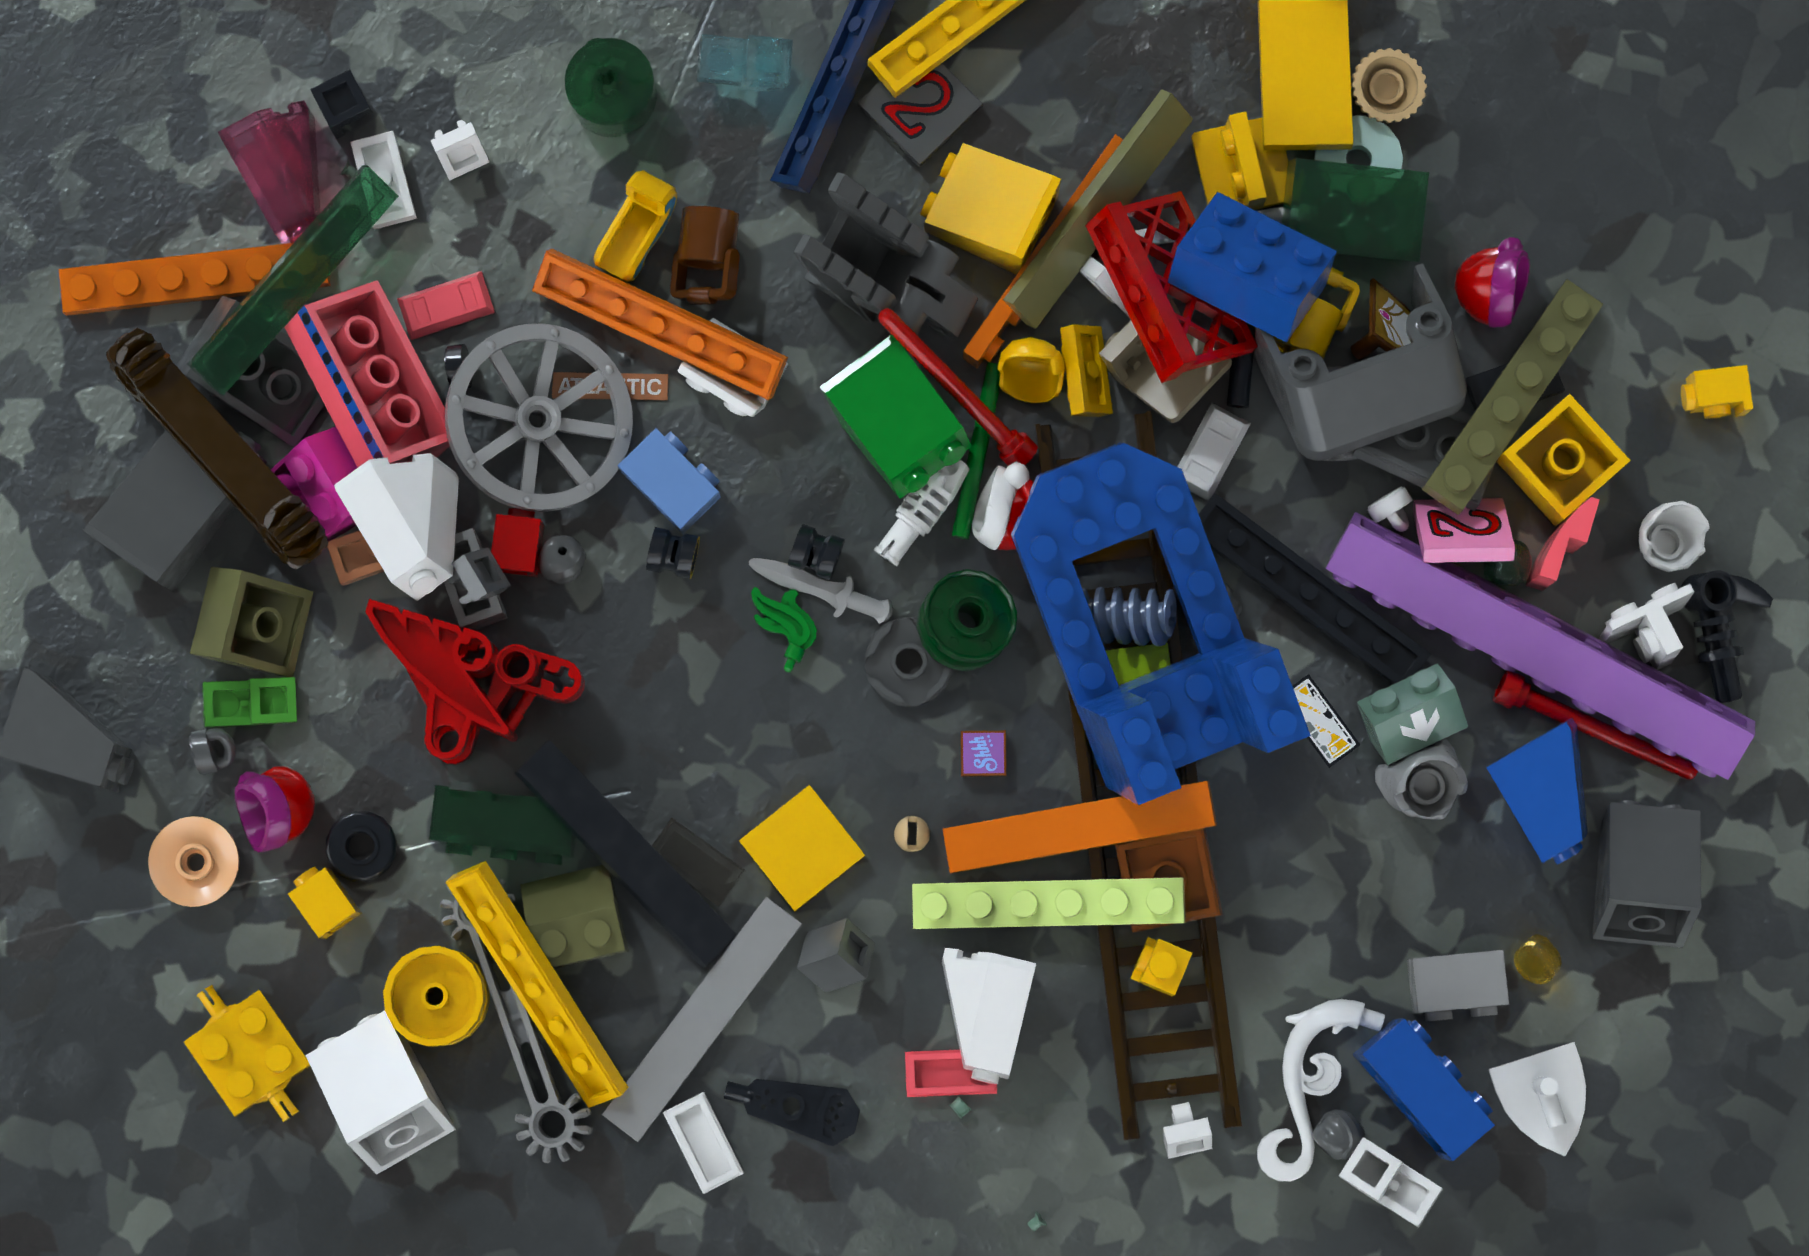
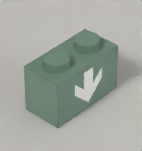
M1438 663L1357 701L1369 739L1387 766L1468 727L1456 687Z

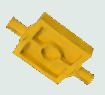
M213 985L205 988V990L214 1001V1005L204 991L196 995L197 998L200 999L211 1018L204 1028L183 1042L234 1117H237L254 1104L268 1100L282 1119V1122L287 1121L290 1117L281 1105V1102L284 1103L292 1116L296 1115L299 1110L295 1107L284 1089L293 1077L308 1068L310 1064L263 993L258 990L242 1002L229 1006L225 1005Z

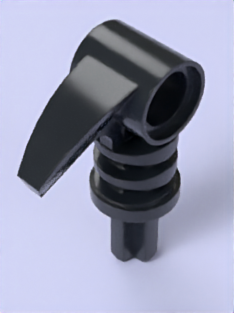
M1721 570L1691 575L1684 580L1681 588L1691 584L1694 590V594L1684 607L1691 613L1699 614L1700 620L1693 622L1694 627H1702L1703 635L1697 637V643H1705L1706 648L1705 651L1700 652L1698 655L1699 663H1709L1716 701L1726 703L1739 700L1742 697L1735 656L1744 655L1743 647L1732 645L1731 638L1738 636L1737 630H1730L1728 624L1735 620L1732 614V605L1734 602L1739 601L1770 608L1773 598L1766 590L1751 580L1730 575ZM1706 583L1712 589L1711 602L1705 596Z

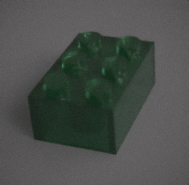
M1300 158L1288 160L1281 224L1336 250V255L1404 263L1419 262L1429 172Z

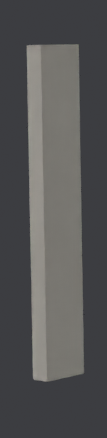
M765 897L627 1080L626 1084L629 1088L622 1096L614 1098L602 1115L635 1141L639 1142L802 926V923L768 897Z

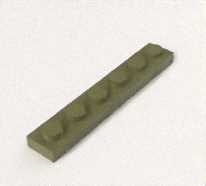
M1568 279L1565 280L1421 490L1457 515L1463 511L1595 318L1603 303Z

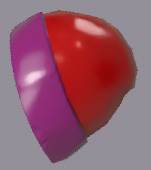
M1514 237L1506 238L1498 247L1482 249L1469 256L1458 268L1454 289L1460 306L1479 323L1493 328L1511 324L1524 296L1530 274L1529 256L1523 250L1521 241Z
M275 766L262 774L246 771L240 775L238 784L235 787L237 811L246 837L254 851L267 852L282 847L285 843L300 836L313 819L315 797L311 785L303 775L291 768Z

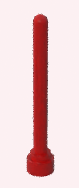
M886 308L880 311L878 320L881 325L998 443L997 449L1000 451V459L1007 466L1014 462L1026 465L1036 454L1038 445L1025 432L1019 433L1015 429L1010 430L892 309Z
M1506 670L1496 688L1493 702L1508 709H1511L1512 706L1520 709L1523 705L1561 723L1573 718L1578 731L1684 779H1693L1698 774V770L1692 766V762L1677 755H1666L1656 749L1651 743L1626 734L1618 728L1531 690V684L1524 681L1525 676L1516 672Z

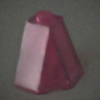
M304 100L289 104L287 106L288 113L273 112L271 108L259 110L218 131L266 220L281 243L287 240L290 243L301 241L314 232V226L321 223L315 117Z

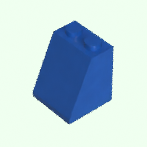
M1573 718L1487 767L1542 863L1553 858L1558 865L1576 855L1583 848L1580 842L1588 834L1577 725Z

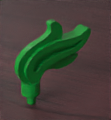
M754 587L751 592L753 604L757 611L766 617L761 618L756 614L754 615V620L767 632L783 634L787 637L789 645L784 654V657L787 659L784 670L791 672L795 663L801 662L805 650L811 647L816 640L817 629L814 621L796 603L795 599L798 596L796 590L785 592L780 603L762 595L760 590Z

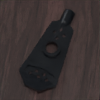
M755 1079L749 1086L728 1081L724 1094V1099L743 1103L749 1115L830 1146H835L855 1133L860 1110L849 1091L844 1088ZM767 1089L770 1092L768 1095H766V1093L764 1092ZM759 1095L761 1099L757 1101L755 1097ZM788 1097H795L800 1102V1110L795 1115H788L783 1110V1102ZM773 1098L775 1100L774 1104L770 1102V1100ZM840 1101L843 1104L841 1107L837 1105ZM763 1104L767 1107L764 1110L761 1107ZM832 1106L835 1109L833 1112H831L829 1109ZM836 1114H838L840 1117L837 1120L834 1117ZM828 1119L832 1121L829 1125L826 1122ZM834 1126L836 1128L835 1132L831 1130V1128H833Z

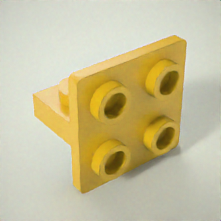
M1246 111L1228 116L1225 126L1192 134V145L1207 205L1217 192L1253 210L1293 202L1296 199L1297 194L1286 150L1263 151L1262 117L1248 120Z

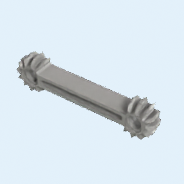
M498 879V881L504 889L506 882L502 879ZM507 894L512 903L516 901L514 894ZM441 900L440 907L452 909L454 913L442 918V925L451 926L456 923L459 924L452 932L451 938L454 941H458L467 931L470 933L532 1110L531 1116L525 1114L515 1115L516 1122L529 1124V1130L518 1132L516 1138L520 1141L532 1136L534 1141L526 1149V1153L529 1156L534 1155L541 1146H544L542 1161L544 1163L551 1162L554 1147L557 1148L561 1161H568L570 1153L566 1144L569 1143L575 1150L580 1152L585 1148V1145L575 1137V1134L590 1135L592 1133V1127L578 1125V1119L591 1115V1111L589 1108H584L577 1112L572 1109L581 1099L578 1093L571 1095L566 1103L562 1102L535 1023L511 985L508 991L504 992L501 990L488 950L457 900L455 902ZM526 1042L531 1044L548 1093V1100L545 1103L539 1099L521 1047ZM550 1111L559 1112L565 1119V1130L557 1138L546 1135L542 1129V1119Z

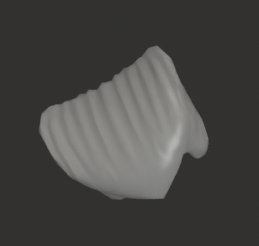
M1446 738L1388 766L1387 764L1378 765L1375 769V783L1384 798L1393 808L1409 817L1415 816L1431 820L1444 819L1454 806L1458 794L1466 793L1468 787L1466 774L1460 765L1455 749Z

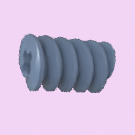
M1103 586L1096 588L1093 599L1089 598L1087 589L1083 588L1084 595L1104 644H1110L1116 638L1117 642L1122 645H1127L1134 640L1139 646H1144L1151 639L1155 646H1163L1172 637L1177 619V605L1173 589H1168L1163 602H1159L1157 591L1152 588L1148 591L1146 601L1141 600L1138 588H1132L1128 600H1124L1120 587L1114 588L1111 600L1106 598Z

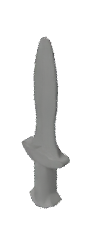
M752 558L749 560V566L753 570L778 585L811 594L827 601L836 609L833 614L836 618L842 615L846 608L874 617L879 625L885 624L893 615V605L890 599L877 600L853 591L854 579L852 576H848L846 582H832L816 577L803 569L799 570L790 567L788 563L763 558Z

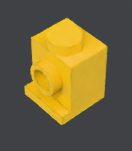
M1747 365L1693 371L1685 378L1686 384L1681 385V401L1684 411H1690V413L1704 412L1705 419L1731 415L1732 408L1735 410V417L1745 416L1753 410Z
M1147 937L1130 979L1169 996H1174L1192 956V952L1161 939L1155 940Z

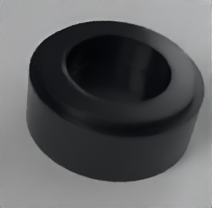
M465 344L451 345L445 349L444 361L449 385L458 367L469 354ZM473 377L468 385V388L472 387Z

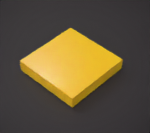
M810 785L739 840L795 912L865 857L859 846Z

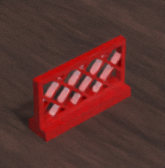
M1182 191L1124 206L1121 201L1107 204L1085 225L1161 383L1174 380L1183 372L1251 353L1258 347L1245 321L1167 282L1177 246L1196 221ZM1173 208L1180 222L1179 228L1160 219L1162 209ZM1129 217H1133L1148 226L1144 238L1136 234ZM1155 231L1174 240L1171 253L1152 243ZM1148 255L1167 265L1163 277L1155 273ZM1167 294L1186 304L1183 316L1174 312ZM1194 309L1212 318L1209 331L1191 322ZM1221 324L1233 330L1239 342L1238 344L1232 345L1217 336ZM1186 334L1205 343L1202 354L1195 355Z

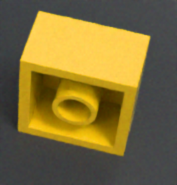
M1569 394L1505 450L1496 462L1556 527L1631 460L1574 397Z

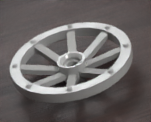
M531 323L499 331L486 338L467 355L458 367L448 389L445 404V427L455 460L478 489L494 500L513 508L534 512H548L568 508L586 500L613 478L619 469L617 465L624 460L630 445L633 428V410L628 388L620 371L599 346L570 329L557 325ZM524 342H544L532 397H529L501 349ZM558 346H561L586 360L595 369V372L552 400L548 398ZM487 358H489L518 406L517 408L466 395L468 385L474 373ZM604 382L613 405L614 425L561 417L562 410ZM463 410L513 423L514 427L476 453H473L465 433ZM530 414H540L542 416L541 427H534L530 424ZM562 432L610 439L612 443L603 463L590 477L555 433ZM522 438L525 440L520 490H517L499 481L482 465ZM541 442H543L577 484L576 487L558 493H534Z

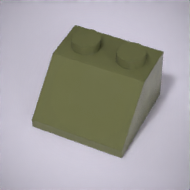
M211 567L190 654L229 665L283 677H293L314 591L243 570Z
M604 865L520 884L525 923L554 969L629 952L611 872Z

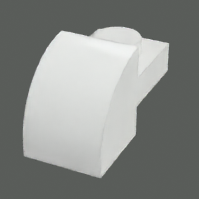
M1364 1137L1339 1174V1177L1418 1228L1443 1190L1442 1187L1408 1167L1402 1161Z

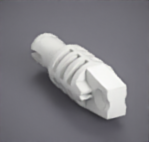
M960 459L957 463L945 466L931 476L923 488L909 493L902 504L896 509L897 513L895 516L898 518L880 544L874 548V551L897 567L899 561L919 535L924 537L925 534H929L940 516L954 500L970 470L969 467Z

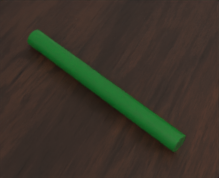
M987 363L980 400L995 414L1000 391V373L997 369V363ZM976 420L971 438L972 447L969 448L966 463L970 470L962 483L952 531V537L969 540L990 439V435Z

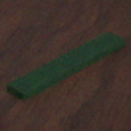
M362 165L187 365L219 395H225L399 196L368 165Z

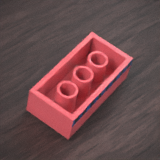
M378 280L304 305L284 327L357 468L369 459L388 458L389 463L394 464L412 462L413 455L431 453L435 457H439L450 446L445 427V407Z

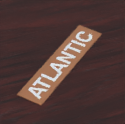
M553 372L552 399H556L592 373ZM621 373L631 400H668V374ZM604 382L580 398L611 400Z

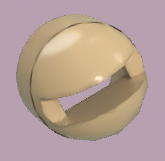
M904 817L895 827V841L904 851L918 852L925 848L929 842V826L920 817ZM908 822L917 823L916 845H907L909 836Z

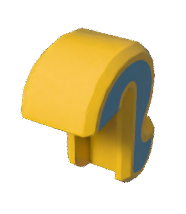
M644 170L635 172L627 182L626 195L628 197L598 245L593 259L595 266L626 283L635 280L644 267L649 251L658 241L671 218L678 197L674 186Z

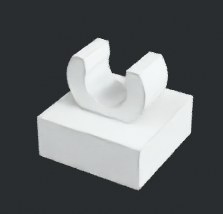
M463 120L457 121V129L443 134L441 130H437L435 132V139L431 140L449 181L489 163L471 122L466 124Z
M1189 1102L1171 1106L1174 1125L1163 1127L1164 1144L1168 1159L1212 1149V1133L1208 1117L1193 1120Z

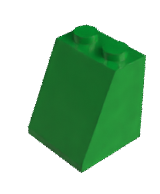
M892 335L885 338L820 386L842 428L899 499L908 493H913L923 488L931 476L943 467L957 463L964 456L966 450L972 447L963 426L905 348Z

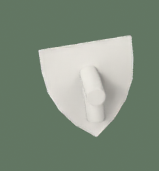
M1575 1042L1488 1069L1495 1092L1504 1111L1520 1131L1540 1146L1566 1156L1579 1133L1586 1101V1083Z

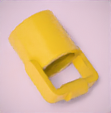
M1332 267L1327 284L1349 292L1342 310L1340 311L1334 305L1317 298L1287 343L1273 336L1279 351L1288 353L1297 349H1308L1316 352L1324 359L1335 330L1342 332L1347 325L1360 293L1359 285L1343 277L1344 272Z

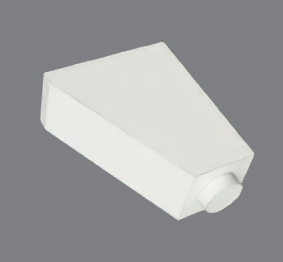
M431 453L413 455L412 462L390 464L388 458L369 459L334 485L336 492L392 584L418 601L453 576L452 562H454L459 478L455 471Z
M945 948L942 966L963 1069L973 1071L972 1079L998 1084L999 1077L1008 1079L1010 1076L1036 963L980 951L977 954L973 953L971 958L963 957L964 951Z

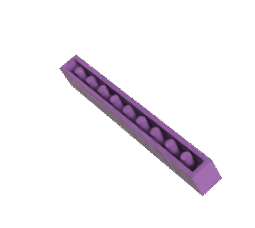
M1357 512L1353 514L1329 559L1326 569L1333 572L1332 577L1342 585L1350 588L1359 586L1373 593L1372 598L1382 606L1390 609H1395L1397 606L1413 614L1411 616L1412 619L1422 627L1430 630H1435L1437 627L1451 634L1452 640L1462 648L1470 651H1475L1477 648L1491 655V660L1502 669L1515 672L1517 669L1531 676L1532 682L1542 690L1550 693H1555L1557 690L1571 697L1572 703L1582 711L1589 714H1595L1597 711L1611 718L1612 724L1622 732L1629 735L1639 733L1653 740L1652 745L1656 749L1669 756L1679 754L1693 761L1692 766L1706 776L1714 778L1716 775H1719L1729 780L1755 736L1754 720L1452 562H1423L1420 545Z

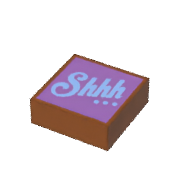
M1006 730L961 731V777L1006 776Z

